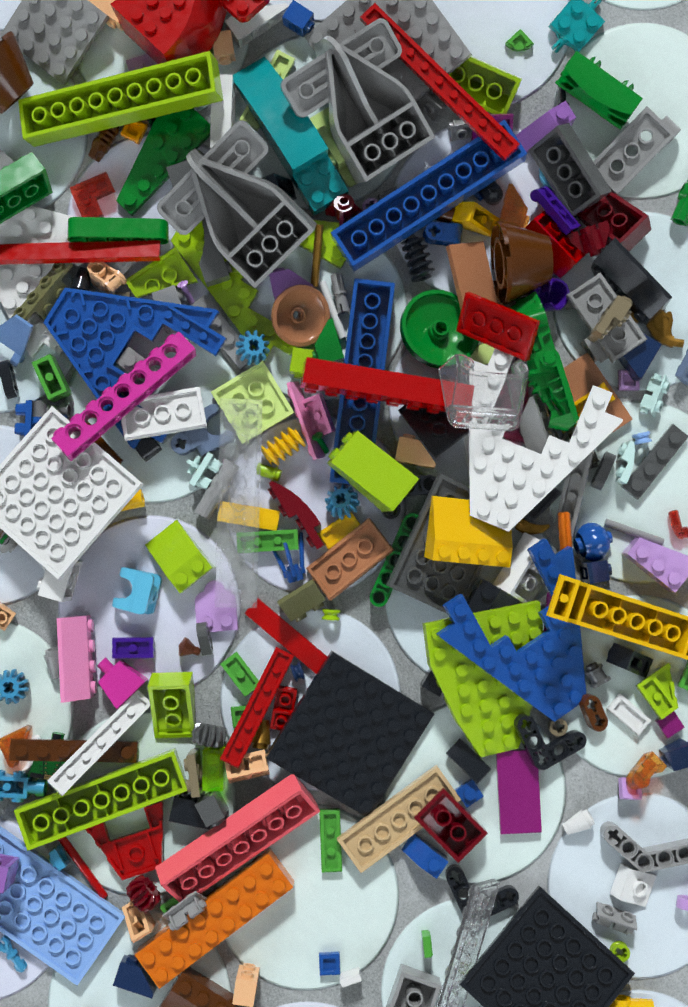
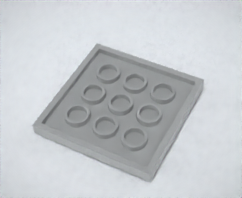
M22 0L0 36H4L12 31L15 34L21 52L60 83L66 85L110 17L88 0Z

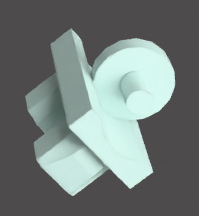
M210 452L206 454L200 466L198 464L202 457L198 455L194 461L189 459L186 461L191 465L187 473L192 475L195 469H197L189 482L194 487L199 486L200 488L207 489L212 480L204 476L208 469L217 473L222 465Z

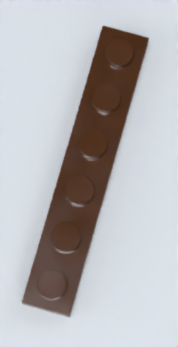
M10 738L9 761L66 762L87 740ZM116 741L96 762L136 763L138 742Z

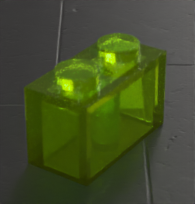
M205 746L203 748L202 791H224L226 787L225 762L220 760V757L226 746L222 748Z

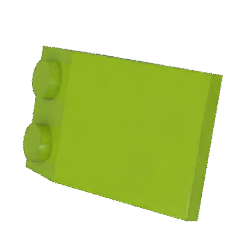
M178 520L174 521L145 544L179 593H183L214 568V565Z
M193 672L152 673L148 684V693L155 738L192 737V730L196 724Z

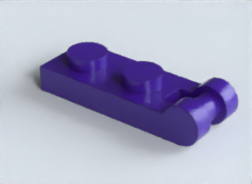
M543 186L531 191V200L539 202L544 208L545 213L555 221L561 232L568 235L580 228L581 225L550 188Z

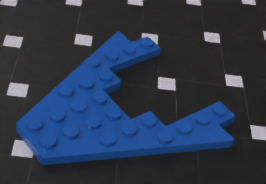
M66 287L43 322L97 399L102 396V392L107 387H113L119 377L125 374V372L115 367V364L135 332L154 342L165 325L175 332L179 331L185 338L214 356H217L227 340L224 336L210 328L219 314V311L216 309ZM121 393L119 394V397L125 398ZM108 404L103 408L105 411H110L113 405ZM120 420L115 425L124 437L122 422ZM168 434L153 436L152 438L163 443ZM141 439L127 442L131 448L135 449Z
M543 538L527 549L551 596H553L559 574L576 579L574 554L571 546H567L555 554L548 540ZM458 594L443 604L452 623L436 634L450 646L554 722L579 705L582 696L586 694L580 625L546 616L549 608L547 606L538 612L547 630L516 651L509 636L506 635L491 645L489 644L462 594Z

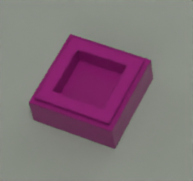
M674 711L662 720L659 718L655 720L666 738H670L685 728Z

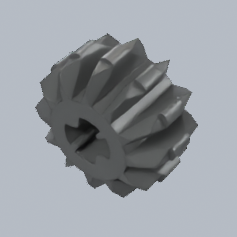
M198 722L192 730L191 741L198 745L222 748L226 740V729L221 726Z

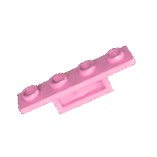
M298 381L287 383V392L294 404V413L300 421L302 435L306 438L308 452L313 460L322 459L325 457V454L318 442L312 440V436L316 432H322L323 436L336 431L323 394L318 393L305 399L300 383Z

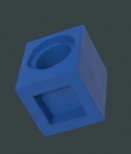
M294 0L282 16L283 25L303 38L307 32L310 33L315 25L314 13Z

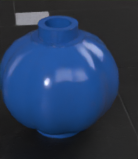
M586 523L578 529L575 539H573V546L576 553L581 554L583 558L589 561H599L607 555L610 543L613 542L611 532H606L601 525Z

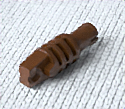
M119 126L97 133L88 154L91 159L100 162L103 156L107 154L110 146H112L113 141H115L116 136L119 134Z

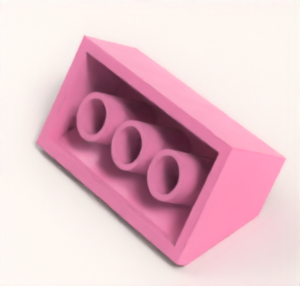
M90 615L57 618L61 703L91 699L94 697V693H97V682L93 678V673L96 672V662L92 659V652H95V641L91 639V632L94 631V621L90 619Z

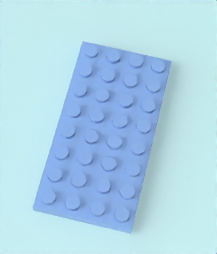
M0 826V854L20 857L15 882L4 893L0 894V932L78 986L124 919V913L63 869L58 871L47 858L34 849L27 851L23 841Z

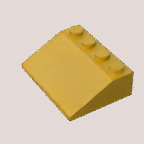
M432 496L425 558L434 561L510 568L513 549L512 530L508 532L471 517L470 500Z

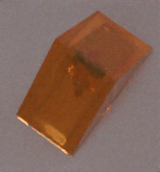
M26 725L0 738V749L8 766L11 768L17 766L19 761H9L10 738L28 739L32 728L31 725Z

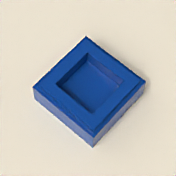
M319 952L320 976L340 975V952Z

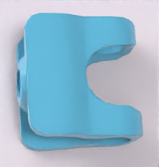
M121 567L119 575L131 582L132 592L127 598H113L112 606L136 614L154 613L162 582L161 576L137 569Z

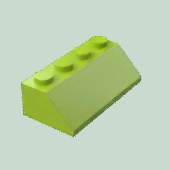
M473 56L449 74L477 103L492 114H507L522 81V78Z

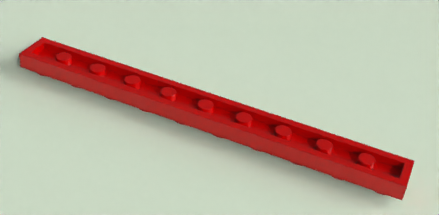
M376 3L360 16V21L365 26L379 18H383L389 23L402 48V53L398 58L502 160L505 161L519 148L520 143Z

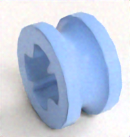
M650 431L632 435V438L635 439L634 444L652 442V439L649 438Z

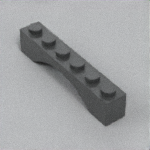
M187 160L166 167L173 187L192 168ZM204 218L202 220L204 247L199 265L207 287L231 280L229 273H232L230 263L224 261L223 255L215 246Z

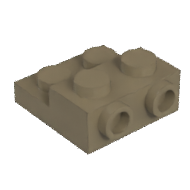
M618 295L609 304L587 339L595 343L598 339L602 340L616 326L621 327L632 313L629 310L633 303L632 300L626 296L621 297Z

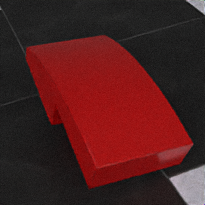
M279 686L276 692L270 729L282 730L294 711L298 688Z

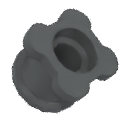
M597 662L586 666L587 670L585 671V675H588L591 681L589 685L593 688H597L611 680L610 676L605 675L602 669L603 665L597 664Z

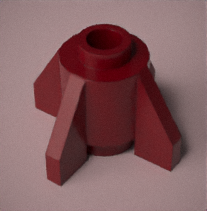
M348 194L337 196L325 209L326 215L334 216L339 220V226L363 212L354 203L352 195Z
M608 220L598 223L599 229L596 228V225L581 229L580 236L578 231L568 234L570 243L585 255L590 254V257L600 254L602 252L601 249L606 246L610 230Z

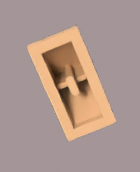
M132 902L122 907L133 943L152 932L156 922L149 911L147 913L139 911Z

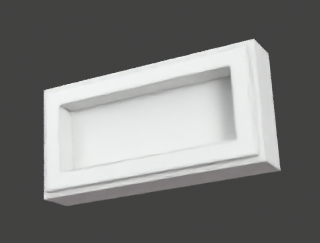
M620 693L606 708L638 736L652 721Z

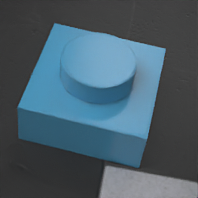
M60 844L48 853L51 865L56 867L58 871L70 863Z

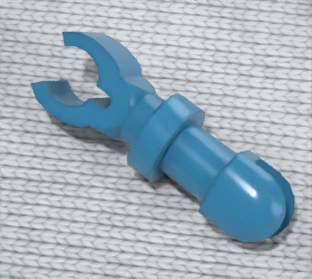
M4 935L1 940L5 944H2L0 941V951L6 953V958L14 963V968L18 972H24L27 968L26 961L19 957L17 949L12 948L10 938Z

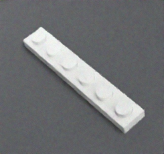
M137 690L47 782L63 796L150 707V701Z

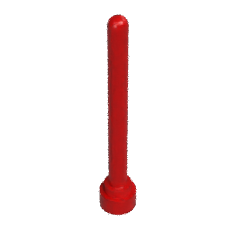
M68 838L58 839L95 892L103 899H106L108 896L107 892Z

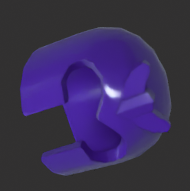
M552 278L550 282L528 294L530 295L536 291L545 311H557L567 304L568 299L566 295L570 291L568 285L563 280Z

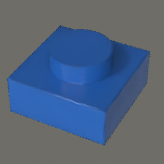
M471 778L455 789L467 808L484 797Z

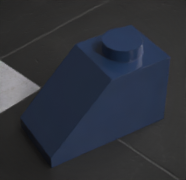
M607 560L579 563L582 582L594 584L610 580L612 567Z
M679 738L659 749L662 755L659 758L665 768L669 767L673 771L688 768V742Z
M135 955L123 956L113 986L152 999L157 988L152 978Z

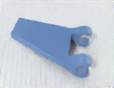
M17 314L0 325V342L15 352L10 360V364L15 367L19 363L24 362V353L33 329L32 324Z

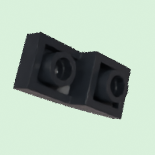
M460 738L446 752V755L477 785L491 770Z

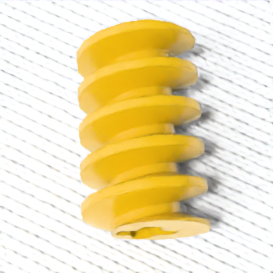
M288 427V435L280 432L281 439L276 436L273 437L275 444L267 441V449L262 445L260 446L261 452L271 466L272 462L279 465L278 458L285 461V453L293 456L292 449L297 452L300 451L298 444L306 447L305 442L296 429L292 430Z

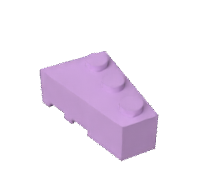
M640 537L634 538L622 552L626 558L668 592L676 593L688 578V556Z

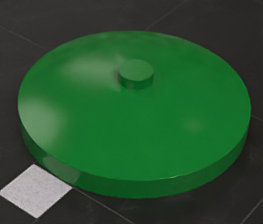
M444 290L422 292L408 303L401 315L400 333L405 347L414 358L427 366L438 369L459 366L473 354L479 341L456 331L461 309L457 295Z

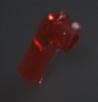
M678 510L668 512L670 524L676 537L679 539L688 538V527L682 528Z

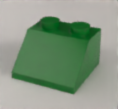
M333 318L328 319L314 345L313 358L344 363V355Z

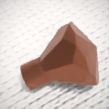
M186 637L179 644V656L190 654L199 656L201 649L196 647Z

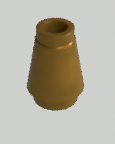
M262 720L252 740V748L268 750V745H271L270 720Z

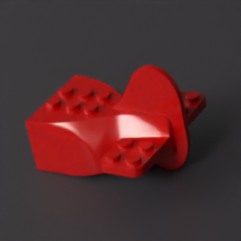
M115 0L110 5L125 34L157 64L210 51L220 34L227 11L239 22L245 23L262 10L270 0Z

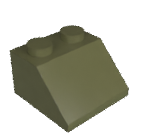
M312 579L278 600L277 603L290 621L296 620V622H299L307 617V611L313 609L315 612L323 607V601L326 598L315 580Z

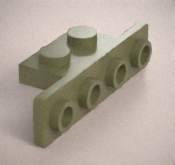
M54 263L50 272L40 280L35 290L28 294L27 299L14 311L13 316L17 314L28 321L35 312L44 322L64 288H68L62 279L73 267V264Z

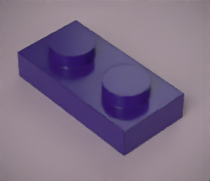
M113 637L112 658H154V637Z

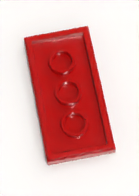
M467 292L465 293L456 331L523 361H528L540 321L474 293Z

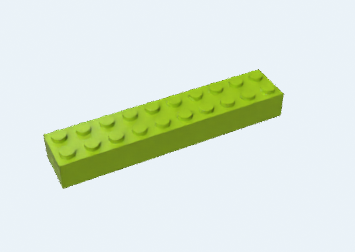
M210 51L19 99L18 105L23 139L33 147L224 100L218 61Z

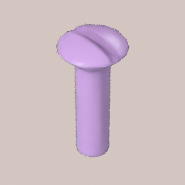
M188 281L179 282L177 287L182 289L189 304H193L194 299L187 287Z

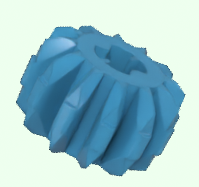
M257 330L253 332V335H251L250 331H246L245 336L240 335L238 337L239 341L235 343V346L239 348L235 352L236 355L242 354L240 361L243 362L246 358L248 359V365H251L252 361L256 365L260 363V360L265 361L267 358L265 354L270 352V349L267 348L269 341H263L264 334H261L260 337L257 336ZM252 345L256 347L253 351L249 349Z
M342 484L340 489L334 486V492L328 491L329 497L325 498V503L327 504L326 509L328 512H331L332 517L339 516L343 520L344 515L351 518V512L357 513L356 506H360L359 496L351 486L346 489V486Z
M13 669L11 673L5 670L3 675L0 674V701L5 699L6 704H11L12 701L16 704L19 703V698L24 699L26 697L24 692L29 691L30 688L24 686L29 680H22L23 672L17 675V670ZM10 683L14 684L12 687L14 690L9 689Z

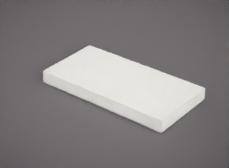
M200 387L149 395L139 404L143 408L136 406L121 419L125 441L207 428Z

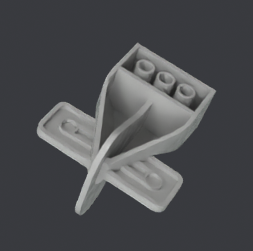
M383 18L375 20L341 43H338L331 36L322 38L315 44L317 58L281 81L280 88L296 116L300 118L308 116L329 102L331 133L356 184L367 182L435 138L409 90L400 81L381 70V68L397 59L402 53L399 41L389 23Z
M242 120L236 122L206 154L198 149H194L186 155V159L192 168L158 203L157 210L182 235L190 233L205 218L211 238L219 252L256 288L315 230L317 223L277 185L248 174L266 156L269 147L251 125Z

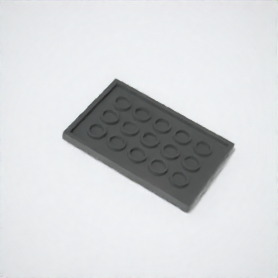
M438 473L386 585L447 613L443 604L458 594H462L467 601L483 565L434 561L424 557L432 496L470 500L469 487Z

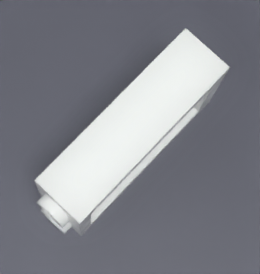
M220 74L224 101L211 104L210 149L235 124L236 87L233 75Z

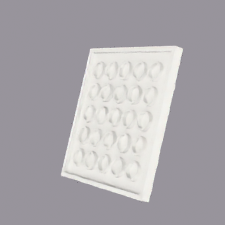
M51 406L0 464V528L54 577L61 580L144 484L95 442L70 462L51 439L53 433L58 428H64L70 422ZM73 432L71 434V438H78L81 435V432Z

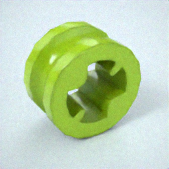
M322 609V612H324L323 620H340L338 617L340 610Z
M615 941L611 944L610 951L617 954L616 956L622 962L629 959L630 950L624 942ZM616 949H623L624 954H617Z

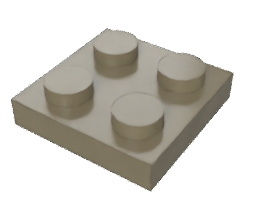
M200 748L191 749L186 759H184V769L189 773V779L186 780L187 792H191L192 798L200 797L205 789Z

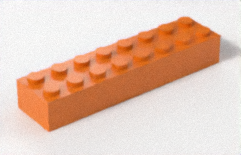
M269 848L205 896L207 898L205 900L207 906L203 912L193 919L187 914L189 922L179 930L172 931L167 925L139 946L135 957L160 989L294 887V879L271 848Z

